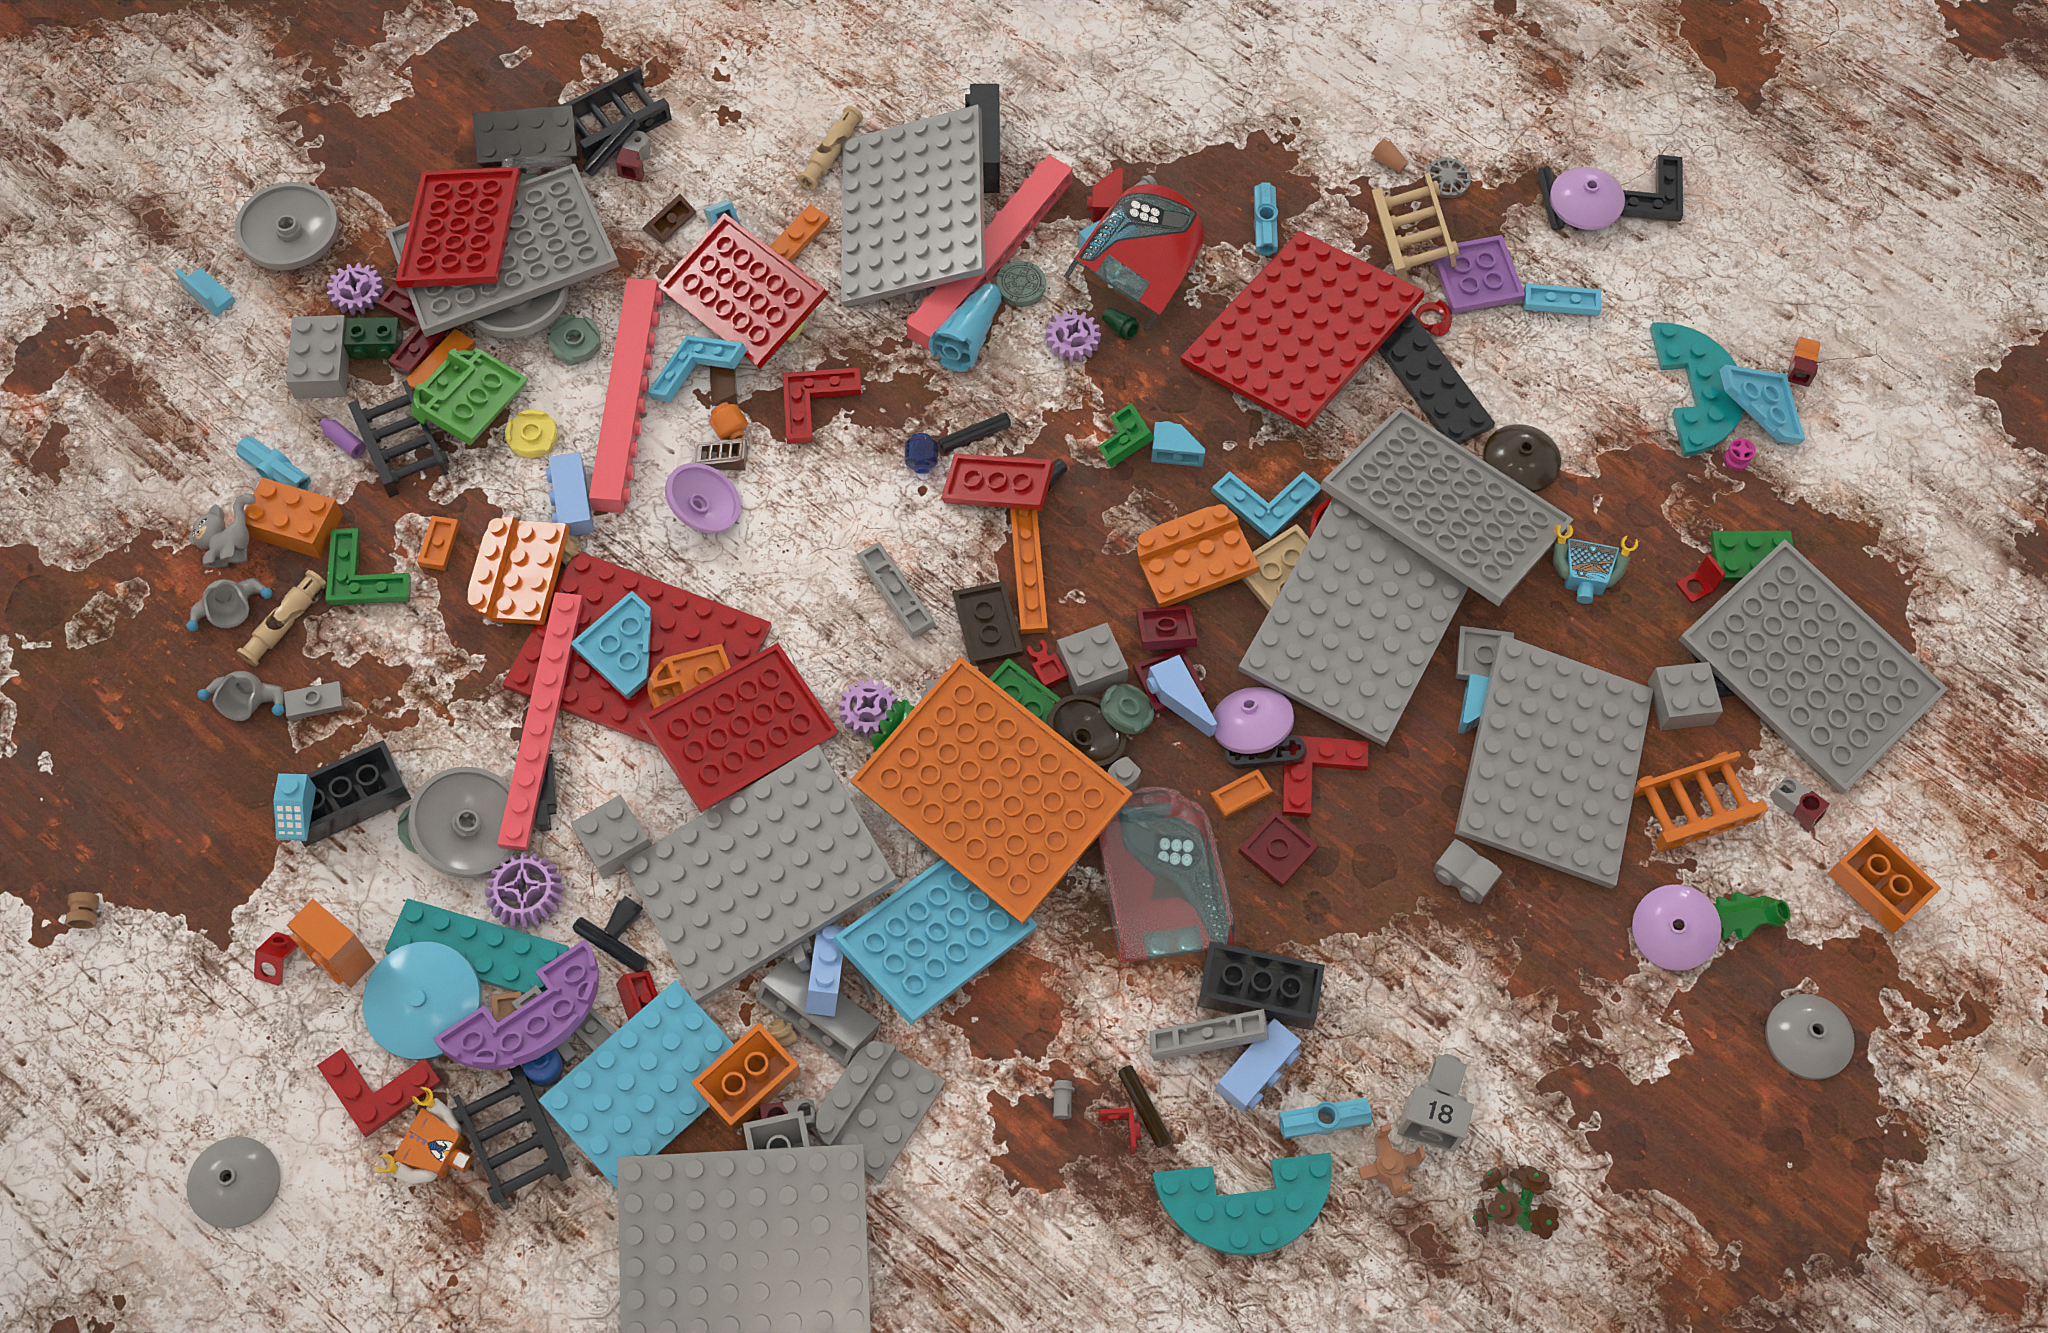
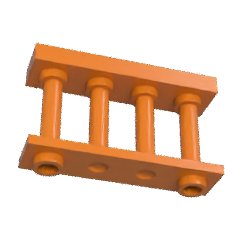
M1739 751L1730 754L1728 752H1721L1712 757V760L1655 778L1651 775L1637 781L1633 798L1643 795L1647 796L1663 829L1655 842L1659 853L1759 821L1765 815L1768 808L1764 800L1755 803L1752 800H1748L1732 768L1741 756ZM1718 771L1722 772L1738 804L1737 809L1728 811L1727 808H1723L1707 776L1708 774ZM1693 779L1697 780L1713 812L1712 817L1706 819L1698 817L1682 785L1683 782ZM1668 787L1672 788L1688 822L1686 825L1677 827V825L1672 824L1657 793L1658 790Z

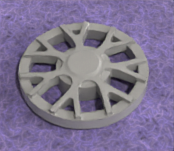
M1448 157L1436 159L1429 164L1426 173L1430 172L1432 180H1438L1441 194L1438 196L1456 198L1463 195L1469 188L1471 182L1470 171L1465 164L1457 159ZM1446 163L1448 168H1442L1441 164ZM1453 165H1455L1460 169L1455 171L1454 169H1452ZM1433 168L1435 170H1438L1439 174L1432 173L1430 171ZM1458 175H1465L1466 179L1458 178ZM1458 183L1463 188L1461 190H1458L1455 187V184ZM1442 188H1450V192H1444Z

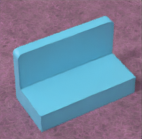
M201 267L190 276H187L180 269L175 271L183 288L215 317L236 302L234 297Z

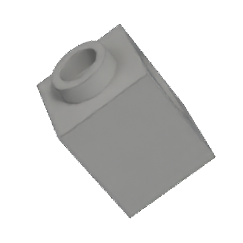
M1439 1054L1433 1063L1427 1085L1438 1089V1093L1448 1096L1450 1094L1458 1095L1467 1064L1460 1062L1461 1060L1454 1055Z

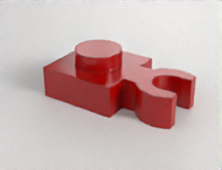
M1044 640L1039 641V646L1042 650L1040 652H1034L1031 646H1027V656L1030 660L1034 661L1031 669L1042 685L1050 688L1068 679V673L1057 654L1054 653L1048 656V646Z

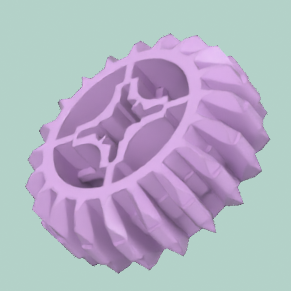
M522 852L519 860H516L515 856L511 855V862L508 864L500 860L502 869H492L491 873L495 878L487 879L486 882L490 887L485 890V895L489 898L486 903L492 909L491 913L495 918L500 917L499 920L504 925L510 921V925L514 929H516L520 922L523 929L527 930L529 922H533L535 926L539 927L540 922L538 919L543 917L544 920L549 921L548 912L557 913L558 908L554 903H562L563 900L559 894L564 892V886L560 884L563 879L560 873H556L557 867L554 864L549 865V860L545 857L539 860L538 855L535 853L528 859L526 853ZM529 873L538 874L545 878L547 882L540 883L539 880H531ZM527 884L529 890L526 889L527 892L524 893L523 899L520 891L523 892L522 889L526 888ZM503 899L518 901L520 909L507 906L503 903ZM537 899H541L538 903L532 906L534 901H536Z

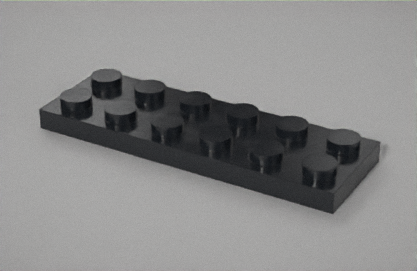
M1411 311L1377 349L1438 432L1461 445L1493 429L1495 425L1494 420Z

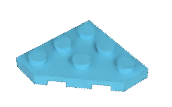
M1726 364L1719 370L1725 392L1778 442L1799 445L1805 440L1786 374Z
M633 591L628 593L571 642L572 648L627 700L648 682L652 612L651 608Z

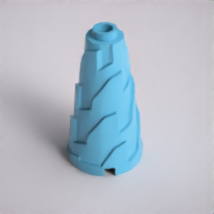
M984 284L981 288H978L959 308L952 312L947 320L930 337L929 350L934 358L937 354L942 358L939 363L944 367L957 372H966L969 367L972 369L976 363L978 354L986 340V334L992 324V318L1002 302L1000 289L996 285Z

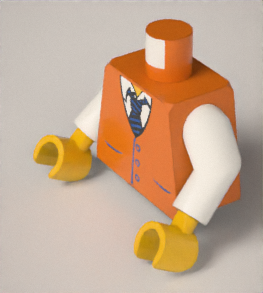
M420 1087L427 1094L424 1101L420 1102L415 1096H412V1100L418 1105H426L427 1108L420 1109L393 1157L389 1154L378 1156L386 1160L387 1167L382 1169L375 1166L374 1171L376 1173L391 1172V1176L410 1184L432 1182L436 1177L444 1179L451 1167L464 1173L470 1167L473 1156L461 1151L465 1144V1140L461 1136V1125L458 1123L453 1111L439 1099H433L432 1091L426 1087Z

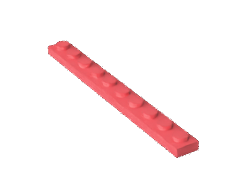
M557 592L554 595L497 844L499 848L528 851L573 650L571 642L575 640L583 605L582 595Z

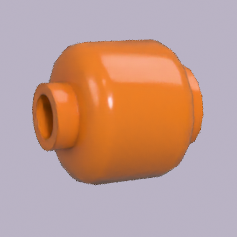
M724 402L711 411L712 416L709 419V423L720 440L741 439L745 435L744 430L748 426V422L736 404Z

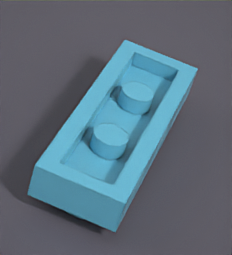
M1525 284L1524 310L1599 316L1601 313L1600 289Z

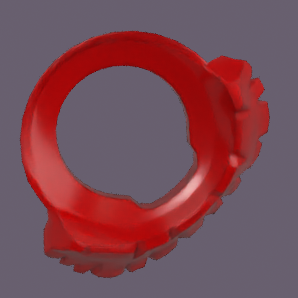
M1441 299L1437 302L1421 305L1415 314V317L1424 329L1437 337L1444 336L1449 331L1452 323L1451 320L1453 319L1449 306ZM1426 311H1435L1443 316V320L1440 323L1429 325L1423 323L1420 317Z

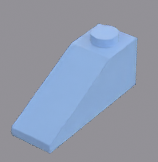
M1180 655L1150 667L1148 679H1146L1149 691L1152 694H1156L1161 703L1207 736H1213L1217 722Z

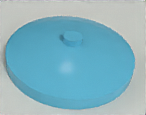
M415 942L399 947L389 953L372 971L363 994L364 1020L372 1037L388 1052L410 1060H431L445 1055L433 1038L482 1007L481 983L472 964L461 953L436 942Z

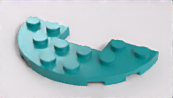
M1652 323L1650 331L1660 370L1686 369L1695 403L1694 407L1674 408L1672 412L1683 457L1694 456L1712 450L1715 445L1726 440L1731 435L1744 411L1725 392L1719 371L1725 364L1737 366V364L1720 344L1695 329L1673 323Z
M1331 1153L1271 1159L1273 1190L1217 1196L1212 1166L1155 1172L1152 1174L1163 1209L1178 1225V1228L1189 1238L1215 1249L1219 1253L1235 1256H1256L1276 1251L1290 1244L1311 1226L1320 1213L1329 1192L1332 1162Z

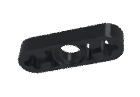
M1287 736L1278 745H1281L1282 750H1290L1291 745L1296 744L1297 748L1301 750H1297L1294 756L1290 754V751H1281L1283 757H1279L1277 746L1273 747V755L1268 759H1262L1258 756V753H1253L1254 760H1251L1250 754L1241 755V760L1237 761L1232 756L1236 752L1227 748L1225 756L1232 767L1242 769L1297 764L1305 759L1307 749L1300 737Z

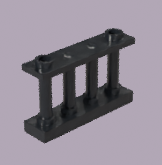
M639 66L561 105H572L576 111L577 130L583 139L579 142L586 161L590 159L630 115L640 124L635 131H642L644 133L672 120L669 103L665 98L654 102L642 87L644 80ZM632 91L635 92L645 105V108L635 113L632 112L621 98ZM613 102L625 117L614 124L611 123L601 110L602 106ZM589 113H592L604 128L592 135L579 119Z
M407 380L402 382L407 393L406 395L367 410V407L361 409L358 400L347 403L389 498L399 494L395 484L400 483V479L438 464L444 476L449 474L445 464L450 462L444 448L438 450L426 423L423 425L413 416H410L377 430L376 428L370 429L368 425L373 422L372 419L407 405H412L415 388L411 390ZM421 424L424 435L387 450L385 448L379 449L377 444L382 442L381 439ZM430 444L434 455L394 470V468L388 470L386 464L391 462L390 459Z
M521 1065L509 1069L513 1079L508 1081V1085L468 1105L465 1104L459 1094L453 1097L457 1107L452 1109L460 1125L465 1123L492 1185L487 1188L494 1205L499 1203L504 1210L511 1208L506 1195L548 1174L550 1176L556 1174L561 1182L572 1177ZM513 1095L515 1097L521 1095L525 1105L520 1107V1111L477 1131L471 1118L472 1115ZM525 1121L527 1123L533 1122L536 1131L531 1133L532 1137L490 1158L488 1157L482 1142ZM537 1147L539 1150L545 1149L548 1158L543 1160V1164L500 1184L494 1170L495 1168Z

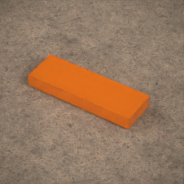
M454 329L404 381L407 380L411 390L416 388L418 383L423 384L447 359L450 350L456 348L457 351H472L476 347L475 341Z

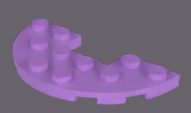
M583 940L536 971L539 979L547 988L545 992L498 1023L484 1005L433 1038L437 1046L450 1059L477 1069L509 1068L538 1059L553 1050L579 1027L590 1011L597 994L599 968L596 957L587 940Z

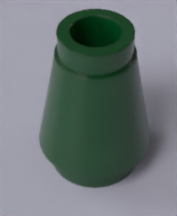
M1111 307L1105 309L1102 314V320L1121 339L1130 340L1137 334L1139 323L1135 317Z

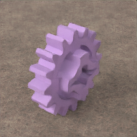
M357 263L355 268L347 264V270L343 271L339 268L337 269L338 276H330L333 283H327L329 289L327 294L335 309L340 308L342 313L349 310L351 315H355L356 310H360L362 314H365V308L368 307L373 310V303H377L380 296L385 293L382 278L377 270L372 271L370 265L365 266L363 269L360 263Z
M1073 310L1072 315H1068L1066 311H1063V317L1055 315L1054 322H1048L1045 336L1047 348L1052 347L1051 354L1059 353L1060 360L1069 357L1071 363L1076 357H1078L1080 362L1083 361V355L1092 357V350H1098V343L1101 337V333H1099L1100 326L1094 325L1095 318L1086 319V312L1077 315L1076 310Z
M873 678L869 679L868 684H864L860 679L858 680V687H854L851 684L848 686L850 693L842 692L843 701L839 702V710H841L839 714L841 720H846L844 722L846 729L853 727L854 735L863 731L864 737L868 738L869 732L879 733L881 729L879 725L880 720L889 721L886 712L884 715L882 714L884 704H887V710L893 712L891 705H896L898 700L897 696H892L891 687L884 689L883 681L874 685ZM853 702H855L856 706L853 708V712L851 713V705Z

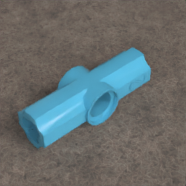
M1261 182L1260 185L1254 187L1255 219L1253 227L1255 230L1256 252L1260 253L1261 256H1270L1278 250L1276 188L1270 183Z
M252 436L244 437L239 441L235 451L236 454L255 467L256 471L263 478L306 491L309 489L310 477L292 465L282 452L275 448L273 450L269 449Z
M1367 1098L1337 1103L1322 1102L1317 1106L1279 1112L1278 1114L1279 1127L1283 1139L1313 1134L1328 1135L1333 1131L1372 1124V1112ZM1318 1114H1328L1332 1119V1123H1322L1318 1118Z

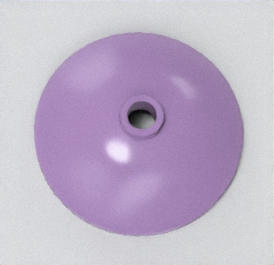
M1577 167L1567 170L1557 177L1551 188L1550 202L1558 217L1567 224L1580 229L1596 230L1611 225L1620 217L1625 205V195L1621 185L1610 174L1596 168Z
M687 463L673 470L666 481L665 496L670 509L681 522L690 528L704 533H720L729 529L738 519L741 510L739 494L732 482L717 469L705 464Z
M1250 687L1238 690L1225 697L1213 712V717L1217 722L1214 734L1216 740L1225 748L1244 754L1259 753L1277 746L1289 735L1294 724L1293 708L1289 700L1281 693L1264 687Z
M1666 885L1648 893L1638 904L1632 920V932L1638 949L1650 962L1663 969L1684 971L1700 966L1713 955L1721 937V921L1713 903L1700 891L1684 885ZM1676 920L1681 921L1684 928L1682 930L1674 929L1673 922Z

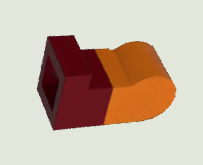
M1798 337L1790 359L1787 374L1788 382L1805 387L1810 386L1818 370L1819 341ZM1795 372L1805 373L1807 376L1800 378L1795 375Z

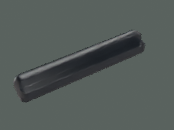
M628 116L583 165V170L588 175L594 176L640 125L633 116Z
M1549 166L1540 167L1537 175L1550 226L1554 231L1564 228L1565 222L1558 217L1550 202V192L1554 183L1552 170Z
M1004 412L938 439L939 447L942 452L946 453L1011 426L1010 417Z
M579 917L573 924L572 928L575 933L633 971L641 972L647 967L648 962L645 957L585 918Z

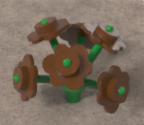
M1521 1165L1519 1169L1514 1168L1510 1171V1174H1508L1509 1169L1506 1166L1501 1169L1495 1167L1487 1171L1483 1176V1181L1480 1183L1481 1190L1485 1192L1488 1189L1497 1187L1500 1192L1495 1195V1201L1489 1203V1213H1487L1483 1199H1479L1477 1208L1473 1210L1472 1218L1475 1226L1481 1228L1482 1234L1485 1235L1489 1232L1488 1220H1494L1498 1225L1504 1223L1509 1227L1517 1223L1521 1225L1524 1231L1531 1230L1533 1234L1539 1235L1540 1238L1544 1240L1549 1239L1553 1231L1559 1228V1222L1557 1221L1559 1216L1558 1209L1553 1206L1548 1207L1544 1203H1541L1537 1210L1531 1209L1534 1194L1542 1195L1545 1190H1551L1552 1184L1549 1182V1175L1528 1165ZM1508 1175L1521 1182V1198L1516 1193L1508 1192L1501 1183Z

